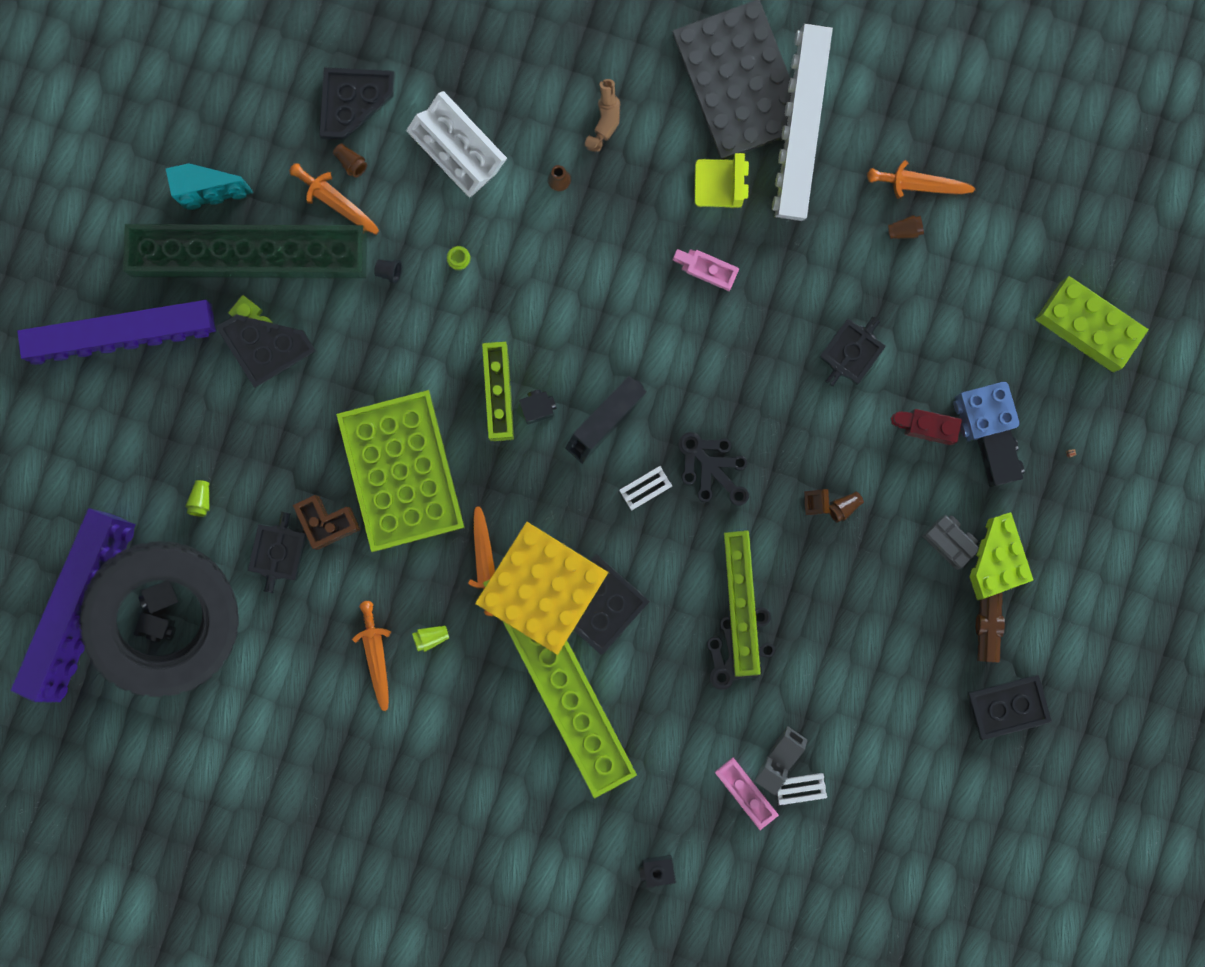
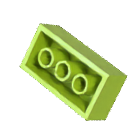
M1070 276L1060 282L1035 319L1113 373L1125 366L1149 330Z

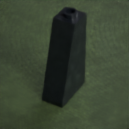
M628 376L573 433L565 449L583 464L642 400L647 392L644 390L643 385L638 380H633Z

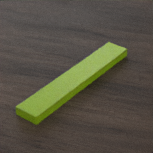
M749 531L724 533L735 676L761 675Z

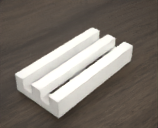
M661 466L619 491L632 511L671 488L672 485ZM657 473L660 475L656 480L629 496L626 492ZM660 482H664L665 485L634 504L631 500Z
M819 773L786 778V782L783 785L818 780L819 784L787 789L780 788L777 792L779 805L827 798L824 774ZM820 789V793L795 796L789 798H783L782 796L785 794Z

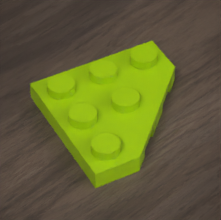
M1011 512L988 519L986 528L988 531L985 539L981 540L976 555L979 558L976 568H972L970 574L977 600L1033 581Z

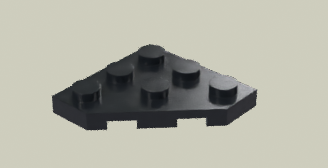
M324 67L320 121L321 139L345 140L394 97L395 72L389 70Z
M237 314L216 326L254 388L316 352L309 338L302 330Z

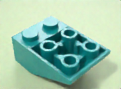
M190 163L166 168L171 196L183 208L188 210L198 209L202 204L206 203L220 204L224 199L228 198L242 199L247 196L246 194L253 193L252 189L240 176Z

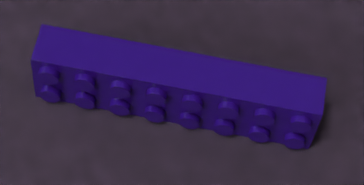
M88 508L11 688L12 692L34 702H61L66 696L69 681L77 670L80 655L85 651L81 639L80 615L82 600L87 586L97 570L105 562L113 558L115 554L126 549L128 542L134 536L136 524L113 514Z

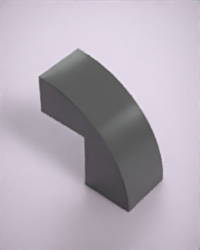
M787 726L764 760L755 778V782L775 795L786 782L790 768L804 752L807 739Z

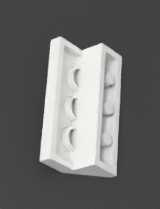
M444 91L437 94L428 110L416 114L406 130L468 197L474 195L496 175L507 159Z

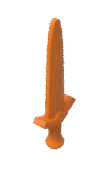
M906 160L899 165L895 174L879 172L874 168L870 169L867 174L868 181L871 183L876 181L893 183L894 192L898 199L904 196L902 189L947 194H968L975 190L973 186L967 183L903 170L908 164Z
M296 163L291 166L290 175L298 177L310 186L307 192L308 204H312L313 196H315L354 224L370 233L378 234L377 226L360 209L326 182L332 180L331 172L314 179L301 168L300 164Z
M476 507L474 512V541L478 582L470 579L468 584L484 590L485 586L483 583L492 578L495 573L485 516L481 507ZM484 610L485 615L494 616L488 611Z
M363 601L359 608L364 614L366 630L358 633L352 640L356 643L361 638L363 639L377 701L380 708L386 711L389 705V693L382 635L389 637L391 631L374 627V618L372 616L374 604L371 601Z

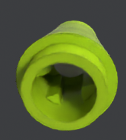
M195 481L185 506L187 514L198 517L206 516L207 511H209V482Z
M445 625L417 629V632L412 633L418 652L422 650L426 652L449 639Z

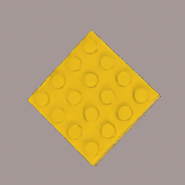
M526 522L475 604L558 655L609 572L529 522Z

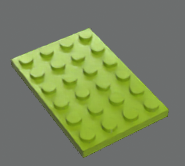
M429 390L337 414L371 552L465 528Z

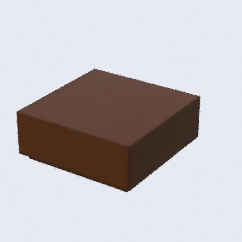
M828 489L804 491L806 515L830 513Z

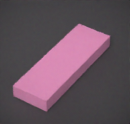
M731 758L715 771V774L759 830L779 816L734 758Z

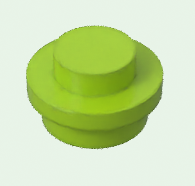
M453 247L447 254V262L451 268L462 270L469 265L470 254L464 247Z

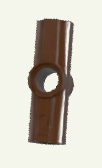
M1003 592L980 599L979 614L976 617L975 624L976 635L978 636L977 661L1000 662L1001 637H1003L1005 621L1002 616Z

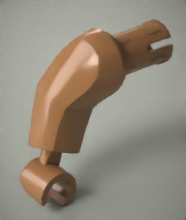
M604 79L599 84L601 98L598 101L601 119L594 130L597 137L588 136L585 141L587 149L594 152L601 150L602 139L608 140L620 121V100L615 96V83L611 79Z

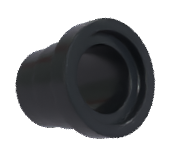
M378 259L374 269L375 276L388 279L390 283L396 284L399 281L402 273V262L396 259L393 261Z

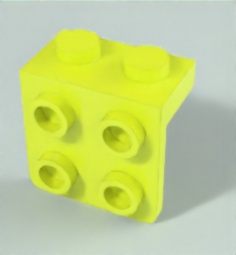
M735 153L733 160L699 159L696 161V206L742 207L744 199H748V185L744 184V176H748L749 162L745 161V153Z

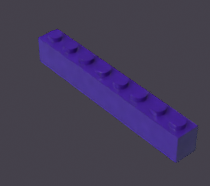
M207 300L17 330L21 359L33 365L43 364L46 359L54 358L55 361L69 359L68 356L71 355L87 357L91 356L92 352L95 351L111 353L116 351L115 348L136 349L139 348V344L160 345L162 340L171 339L173 342L186 340L187 336L194 335L195 338L208 337L211 332H216L212 304Z

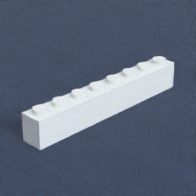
M804 24L800 31L797 30L794 44L798 45L797 54L793 55L791 69H795L794 78H790L788 85L791 100L787 102L785 108V116H788L787 126L784 125L782 140H785L784 149L780 150L778 160L782 166L781 173H777L775 187H779L778 196H774L772 204L775 217L800 221L807 218L833 29L831 27Z

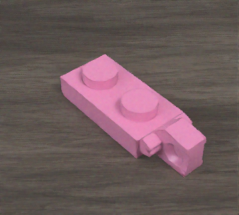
M677 249L673 257V261L683 265L682 270L686 271V273L727 291H730L739 271L738 267L699 250L693 251L690 249L689 253Z

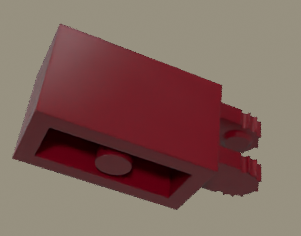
M914 409L911 412L898 411L893 414L890 421L893 426L906 429L905 435L953 445L958 441L962 419Z

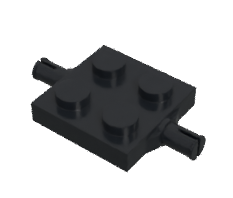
M871 317L865 327L856 325L850 319L845 321L819 357L829 364L833 370L825 380L827 384L834 377L829 384L833 387L840 376L848 378L856 385L860 383L886 347L873 334L875 328L880 324L878 319L875 321L876 318Z
M281 512L279 525L266 526L258 524L248 571L260 573L267 577L264 592L274 593L276 579L285 578L297 581L306 534L295 532L288 528L290 513Z

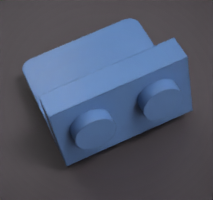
M1000 382L966 391L955 396L954 409L957 415L960 414L962 419L961 433L963 437L967 438L968 442L1019 426V419L1007 382Z

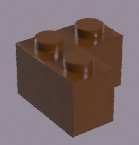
M316 495L293 505L312 549L319 550L361 530L352 509L349 507H344L328 515L321 498Z

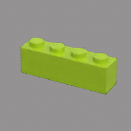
M506 342L482 343L488 437L490 441L514 440L508 345Z

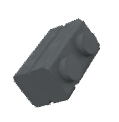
M943 515L922 537L956 570L961 569L978 552L979 547L976 545L978 541L969 532L965 534L959 528L961 524L956 518L951 515L949 517Z

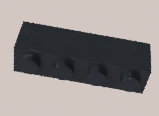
M1011 429L977 439L990 487L1024 479L1022 475L1025 473L1024 465L1018 459L1016 452L1019 449L1018 442L1015 437H1012Z

